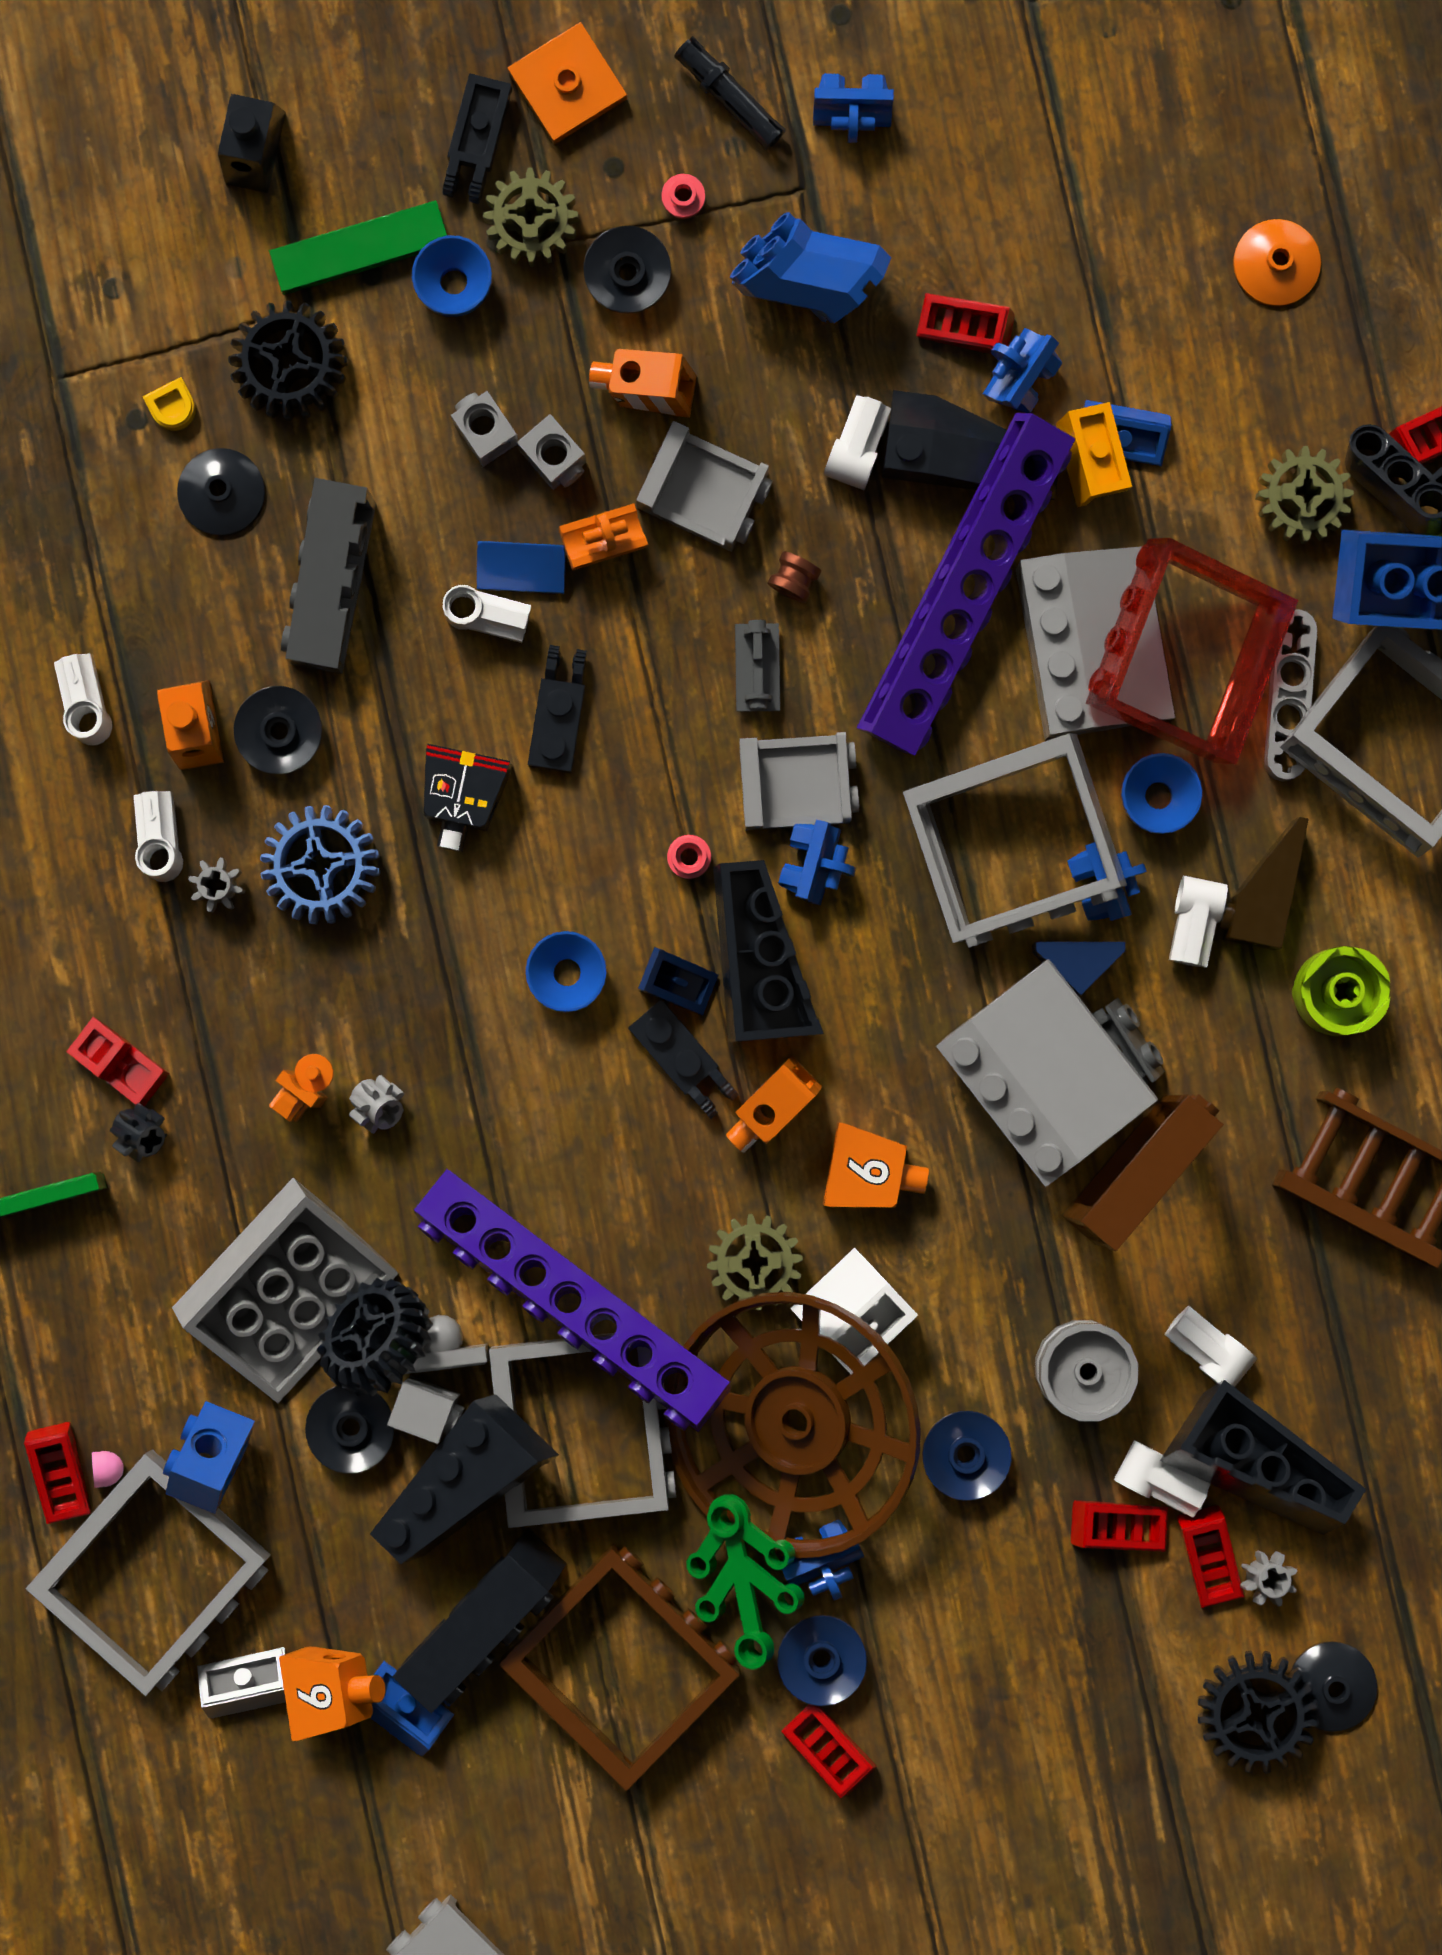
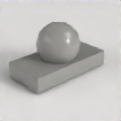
M446 1315L431 1317L429 1319L433 1326L427 1332L432 1341L422 1347L426 1357L416 1360L414 1363L416 1372L408 1371L405 1374L484 1365L490 1359L488 1344L461 1347L463 1333L456 1320Z

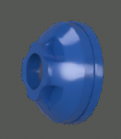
M448 235L432 240L420 250L412 267V282L418 298L428 309L446 317H459L475 311L483 304L492 284V270L489 259L478 244L461 236ZM449 271H459L467 278V285L459 294H449L441 287L442 278Z
M1166 753L1151 754L1136 762L1125 775L1121 790L1122 804L1127 816L1141 829L1158 834L1172 833L1185 827L1198 813L1202 801L1201 781L1193 767L1182 758ZM1160 783L1169 789L1171 799L1165 808L1155 809L1147 803L1145 794L1151 784Z
M555 932L544 937L531 950L527 959L526 980L530 991L540 1003L555 1011L571 1012L587 1007L601 993L606 980V963L602 952L588 937L576 932ZM562 960L575 961L580 967V977L574 985L563 986L555 980L554 969Z

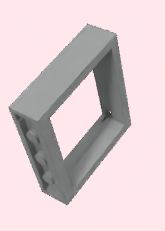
M1375 626L1280 748L1419 858L1433 848L1442 836V809L1430 824L1314 731L1377 649L1442 700V660L1434 653L1424 651L1410 640L1408 633L1402 627Z
M1069 733L903 792L953 943L966 940L968 948L993 940L991 931L1007 926L1009 934L1035 926L1033 917L1049 912L1051 920L1076 912L1074 903L1091 898L1092 904L1095 906L1118 898L1116 889L1127 886L1077 734ZM1067 756L1107 878L969 924L930 804Z
M615 1333L598 1334L593 1336L599 1340H607L611 1338ZM563 1339L492 1346L489 1349L494 1395L496 1394L517 1414L512 1360L592 1351L583 1344L577 1350ZM637 1347L639 1367H643L651 1361L653 1353L646 1347ZM654 1398L649 1404L643 1401L653 1496L527 1510L525 1483L522 1482L505 1494L508 1528L668 1510V1498H676L674 1471L665 1472L663 1454H669L672 1451L669 1427H660L659 1410L667 1408Z
M153 1449L142 1456L26 1588L29 1593L145 1696L155 1686L163 1691L180 1671L174 1664L184 1653L191 1658L210 1638L203 1631L214 1619L220 1624L227 1619L239 1605L233 1597L244 1585L250 1590L256 1586L269 1571L262 1564L271 1555L219 1508L214 1514L176 1499L246 1563L150 1672L145 1670L54 1588L55 1585L147 1481L152 1478L166 1490L169 1476L163 1474L166 1461Z

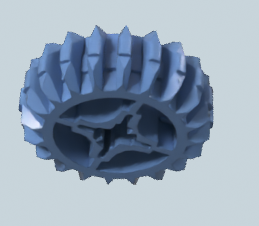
M327 805L323 806L320 819H317L316 812L312 806L305 807L306 821L303 822L295 812L289 813V820L294 827L288 830L286 826L278 822L274 828L283 835L281 840L278 842L271 837H267L265 840V844L276 849L275 854H261L260 856L262 862L273 864L274 869L261 872V878L263 880L276 879L277 883L266 890L267 894L273 897L283 892L284 896L279 900L277 907L284 911L292 903H295L292 918L300 920L303 917L306 909L309 910V923L315 925L318 924L320 911H324L325 919L329 924L336 922L334 909L337 908L340 909L344 917H351L352 911L347 903L352 900L356 905L364 907L366 901L357 893L361 888L370 893H374L376 889L374 885L365 881L366 875H380L379 868L367 866V861L380 857L379 851L373 849L365 851L363 848L371 844L374 840L373 835L367 833L357 837L356 835L362 829L363 823L357 819L346 827L349 813L345 810H341L337 814L335 821H333L332 808ZM321 830H331L342 834L352 846L353 852H329L326 848L325 840L322 839ZM307 833V851L301 859L286 865V859L292 845ZM318 851L326 860L334 861L331 863L330 869L325 868L327 873L322 875L323 879L318 872L306 869L310 867L311 861L316 862L313 858L318 855ZM355 865L354 875L349 885L343 892L333 897L332 891H334L333 880L335 875L339 871ZM310 877L314 881L316 890L319 891L320 901L307 900L299 896L291 887L288 878Z

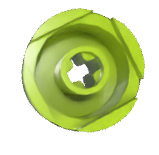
M1351 946L1335 947L1314 954L1301 966L1294 981L1292 997L1299 1015L1314 1030L1330 1036L1358 1034L1374 1027L1386 1014L1391 998L1389 974L1383 963L1369 951ZM1347 983L1349 987L1345 993L1349 998L1338 1000L1335 997L1338 991L1335 984Z

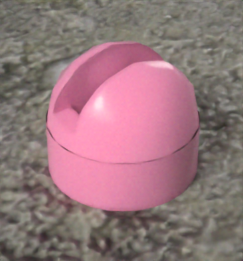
M110 1451L92 1452L94 1488L108 1487L118 1482L124 1469L120 1457Z

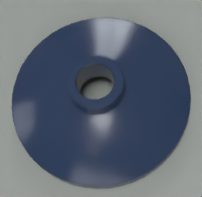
M958 1411L943 1417L930 1429L923 1445V1465L932 1484L945 1495L959 1500H976L994 1492L1005 1480L1011 1465V1447L1004 1430L992 1418L975 1411ZM962 1446L973 1448L974 1455L970 1461L963 1462L958 1459L957 1453Z
M825 1615L805 1618L791 1627L781 1641L777 1658L780 1677L789 1692L799 1700L817 1706L833 1705L852 1695L863 1680L867 1663L864 1644L858 1633L841 1619ZM819 1650H824L830 1655V1660L825 1665H817L813 1661L814 1654Z

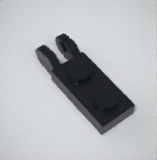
M469 73L447 155L449 164L442 195L453 198L459 184L461 165L475 169L468 191L469 202L480 203L486 184L487 172L491 173L513 90L512 84Z
M550 645L545 679L541 678L528 767L572 773L585 685L582 684L587 650L577 649L572 663V683L556 681L561 652L560 646Z
M662 999L628 1027L685 1095L689 1093L710 1119L718 1114L716 1106L696 1087L704 1078L709 1075L717 1084L720 1092L731 1101L739 1096L737 1091L718 1071V1064Z

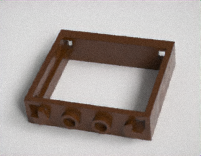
M1193 1094L1163 1095L1061 1216L1095 1245L1117 1251L1223 1127L1224 1124L1215 1117L1219 1110L1200 1094L1197 1096Z
M613 1543L501 1657L499 1665L627 1791L739 1676V1667L735 1664L738 1661L735 1654L726 1643L720 1640L715 1644L704 1633L707 1625L696 1613L689 1608L683 1613L671 1601L676 1596L674 1592L658 1577L651 1581L640 1570L644 1565L641 1559L626 1546L620 1550ZM611 1568L719 1673L633 1762L526 1657Z

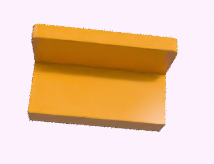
M1110 402L1068 411L1056 423V427L1075 438L1070 449L1072 457L1067 466V471L1077 507L1089 504L1094 498L1128 491L1132 487Z

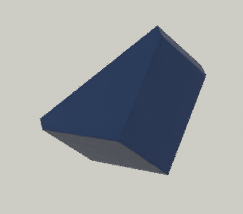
M1035 942L1032 944V953L1042 963L1050 959L1078 996L1082 995L1125 952V942Z
M654 947L638 989L641 992L703 1015L719 974Z

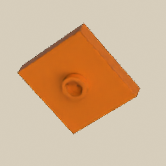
M581 22L507 67L512 80L554 145L628 99L627 93Z

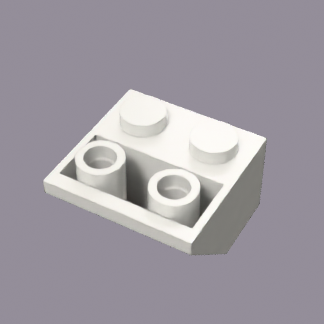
M855 1247L806 1293L807 1295H813L838 1304L860 1317L887 1344L918 1316ZM794 1304L791 1310L802 1321L803 1306ZM821 1310L820 1334L828 1336L845 1346L864 1366L879 1353L873 1344L853 1326L833 1314ZM833 1355L850 1374L853 1373L844 1362Z

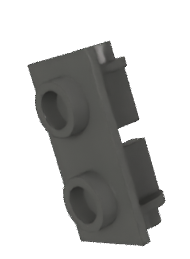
M750 620L748 624H735L736 712L780 711L779 623L766 624V620Z
M1116 998L1105 1007L1108 1014H1106L1103 1007L1092 1013L1114 1043L1120 1045L1123 1050L1122 1053L1146 1084L1149 1083V1080L1145 1075L1149 1077L1151 1082H1154L1165 1072L1161 1066L1163 1058L1159 1050L1152 1042L1145 1041L1138 1030L1140 1026L1139 1019L1128 1004L1123 1005L1120 999Z

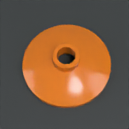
M1273 219L1256 224L1243 235L1234 253L1233 268L1238 284L1250 298L1267 306L1280 307L1301 300L1311 291L1319 277L1321 257L1314 238L1307 230L1288 220ZM1276 252H1282L1287 257V264L1277 265L1273 261L1272 255Z

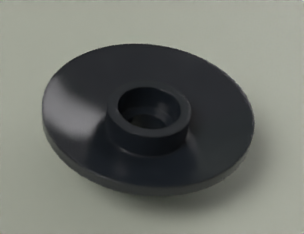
M619 226L605 231L593 241L585 256L584 278L589 292L599 304L614 312L629 314L650 308L661 299L670 282L671 262L665 246L654 234L640 227ZM625 267H631L636 271V276L632 280H623L619 275L620 271Z
M217 448L198 454L185 466L178 481L177 497L181 511L194 527L207 534L226 536L246 529L255 521L264 504L265 485L259 469L247 456L235 450ZM216 482H224L226 484V492L221 496H214L211 493V488Z
M271 686L256 691L240 706L234 721V739L240 754L253 767L270 774H286L300 769L316 754L322 739V722L315 705L303 693L285 686ZM279 724H284L288 728V734L282 740L274 739L272 734L274 727Z
M332 1387L315 1400L308 1412L305 1424L308 1446L317 1460L329 1469L341 1473H358L368 1470L380 1462L391 1447L395 1428L387 1425L392 1413L391 1409L378 1393L373 1397L363 1394L356 1396L355 1394H350L344 1388ZM347 1419H355L359 1423L360 1430L357 1434L350 1435L346 1433L344 1423Z
M1341 1642L1319 1643L1305 1650L1293 1664L1291 1671L1297 1667L1303 1671V1676L1296 1685L1310 1682L1313 1686L1314 1691L1303 1699L1311 1698L1318 1701L1319 1709L1314 1712L1305 1713L1318 1719V1729L1334 1732L1352 1728L1365 1719L1371 1711L1377 1696L1376 1674L1369 1660L1356 1648ZM1333 1682H1341L1343 1685V1692L1337 1697H1332L1328 1693V1688Z

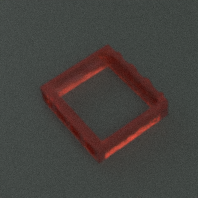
M1150 538L1137 555V569L1131 585L1122 594L1120 614L1115 626L1106 636L1104 642L1105 653L1099 668L1090 678L1088 685L1089 695L1085 704L1213 763L1237 765L1299 600L1172 538ZM1168 563L1257 606L1207 740L1117 700Z

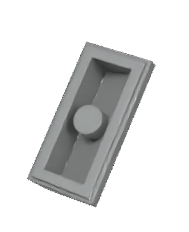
M282 1647L197 1666L201 1708L207 1717L216 1718L285 1703L279 1656L286 1654L285 1648Z

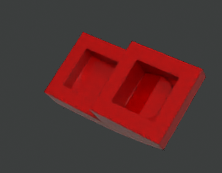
M95 1017L91 1018L66 1051L98 1078L108 1082L135 1105L140 1103L144 1107L170 1074Z

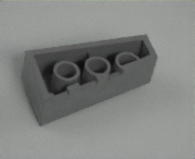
M314 478L312 496L307 510L305 540L301 542L298 556V566H300L298 583L293 584L290 595L289 607L293 609L291 626H285L281 640V651L286 652L285 659L291 665L343 674L376 508V502L367 487Z

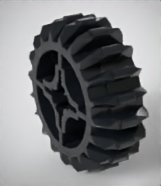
M286 300L284 302L282 313H278L273 303H268L267 311L269 316L262 319L259 312L253 311L251 316L255 325L251 328L246 323H240L238 327L246 337L245 340L240 338H233L231 340L232 347L242 352L228 357L230 365L239 368L230 375L234 383H244L239 388L238 393L243 399L253 396L250 405L255 411L262 409L267 403L266 414L269 418H275L280 408H282L283 417L286 421H292L294 409L299 408L304 419L309 418L310 411L307 406L314 403L318 410L323 411L326 406L320 397L323 394L332 399L338 396L335 388L330 385L331 382L341 384L346 380L345 375L336 370V368L348 366L347 357L337 354L346 348L345 342L342 338H334L338 332V328L334 323L323 326L326 316L322 311L316 312L310 318L311 308L306 303L299 307L297 314L294 313L291 301ZM287 330L286 335L280 342L274 344L264 342L272 334ZM305 332L320 342L323 350L322 364L314 362L312 357L303 354L305 346L303 337ZM288 353H293L297 363L294 366L289 363L290 368L284 369L279 360L282 356L287 358ZM255 358L262 359L266 365L273 367L271 379L274 383L271 390L257 381L254 371ZM300 378L313 380L307 387L299 391L285 393V391L289 392L292 384Z
M376 1278L371 1285L362 1282L357 1293L347 1291V1299L342 1304L334 1303L336 1311L333 1316L324 1318L328 1327L318 1334L322 1344L316 1350L321 1356L319 1364L331 1378L330 1380L350 1394H355L356 1396L363 1394L373 1397L377 1391L388 1394L393 1382L402 1385L405 1373L408 1371L416 1372L414 1363L418 1358L426 1357L422 1347L432 1341L427 1331L433 1326L428 1316L430 1311L426 1304L418 1298L419 1295L410 1287L406 1288L403 1284L393 1279L386 1282Z
M1246 1651V1664L1239 1666L1237 1658L1231 1655L1228 1657V1663L1232 1671L1227 1673L1219 1665L1213 1668L1215 1676L1220 1680L1219 1684L1209 1679H1205L1203 1682V1688L1213 1695L1199 1696L1197 1701L1200 1707L1211 1710L1202 1712L1197 1716L1199 1724L1213 1725L1203 1732V1738L1206 1742L1220 1739L1213 1747V1753L1217 1757L1223 1755L1227 1750H1231L1227 1759V1763L1231 1767H1235L1242 1757L1245 1758V1772L1252 1773L1255 1761H1261L1263 1772L1267 1774L1271 1772L1269 1760L1277 1758L1279 1766L1285 1769L1288 1767L1285 1753L1289 1751L1297 1759L1303 1756L1301 1748L1296 1744L1297 1741L1307 1745L1313 1743V1736L1303 1729H1313L1319 1725L1316 1717L1305 1714L1319 1709L1316 1699H1303L1314 1691L1313 1686L1310 1682L1296 1685L1303 1676V1671L1299 1667L1285 1674L1289 1664L1288 1659L1285 1657H1281L1276 1666L1273 1667L1271 1666L1272 1658L1269 1651L1263 1652L1261 1663H1255L1252 1651ZM1264 1678L1272 1680L1284 1687L1286 1691L1280 1694L1278 1691L1268 1694L1261 1693L1256 1690L1249 1679ZM1237 1685L1241 1693L1242 1703L1239 1708L1231 1712V1717L1222 1721L1220 1713L1223 1700L1227 1693ZM1248 1694L1251 1695L1254 1703H1260L1261 1709L1264 1705L1268 1706L1264 1710L1268 1730L1264 1728L1261 1720H1255V1715L1252 1719L1248 1718L1251 1714V1703ZM1295 1703L1293 1722L1288 1731L1281 1738H1278L1273 1726L1274 1721L1278 1715L1285 1712L1286 1706ZM1247 1730L1255 1731L1262 1737L1266 1745L1246 1744L1233 1737L1230 1733L1233 1731H1237L1238 1734Z

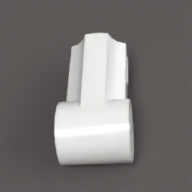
M856 395L842 435L834 443L823 475L865 490L878 455L875 451L880 438L883 436L891 408L873 398Z
M458 585L446 592L443 598V611L446 620L451 626L457 629H470L519 643L523 642L532 605L479 592L468 585ZM456 598H470L475 603L473 614L466 618L454 616L450 607Z
M88 653L62 657L54 662L65 710L63 715L64 726L72 736L84 744L98 745L103 743L112 731V720L105 709L94 656ZM96 713L97 722L93 729L88 732H81L79 729L81 718L85 714Z
M150 791L134 795L138 841L135 855L137 866L143 873L156 881L167 882L173 880L179 875L183 867V858L178 849L174 793L171 791ZM166 849L169 854L166 866L159 870H152L150 866L152 854L157 850Z
M1183 875L1175 903V914H1178L1169 955L1170 961L1207 968L1216 923L1220 922L1226 904L1227 884Z
M1187 1306L1179 1313L1164 1334L1185 1354H1188L1200 1364L1199 1369L1217 1384L1225 1380L1235 1387L1258 1359L1232 1336L1222 1334L1190 1306Z
M1134 1440L1114 1480L1147 1498L1153 1496L1183 1514L1194 1517L1207 1497L1210 1483L1160 1461L1163 1454Z

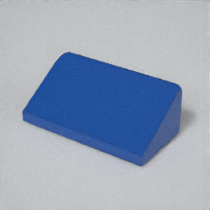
M1085 400L1083 408L1103 403ZM1111 404L1125 460L1162 466L1171 430V416Z
M493 541L477 542V590L564 594L566 551L564 545Z
M383 1661L373 1675H379L384 1680L385 1696L381 1702L372 1703L373 1714L371 1719L416 1754L423 1756L434 1744L454 1714L441 1704L431 1714L392 1677L397 1670L386 1661Z

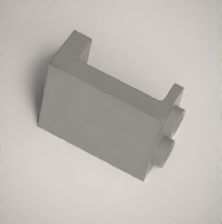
M673 421L636 499L638 509L732 552L737 541L742 544L746 542L755 521L749 518V514L755 502L763 505L773 480L767 478L769 465L762 462L760 465L754 464L689 434L688 427Z
M839 732L831 736L757 740V738L739 739L745 831L791 828L795 824L815 825L816 819L829 822L831 825L850 824L852 820L851 813L859 812L858 787L849 786L848 769H856L854 742L846 743V732Z
M451 1894L442 1903L435 1898L418 1916L422 1923L411 1934L406 1930L402 1931L386 1949L390 1955H504L456 1907L457 1900Z

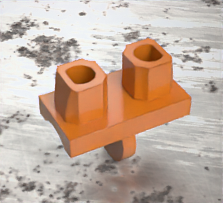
M634 503L571 522L558 528L572 571L644 549L648 546Z
M309 1054L298 1061L295 1071L283 1070L275 1080L283 1087L269 1104V1107L289 1122L293 1120L298 1122L308 1107L321 1108L328 1097L320 1091L330 1086L334 1078L332 1063L320 1054Z

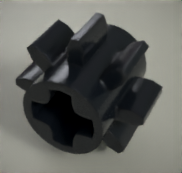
M137 1103L134 1109L121 1110L114 1119L112 1128H110V1132L118 1138L112 1147L123 1156L128 1155L136 1162H140L143 1156L148 1157L156 1154L163 1146L165 1137H167V1134L159 1127L165 1118L153 1109L149 1110L140 1103Z

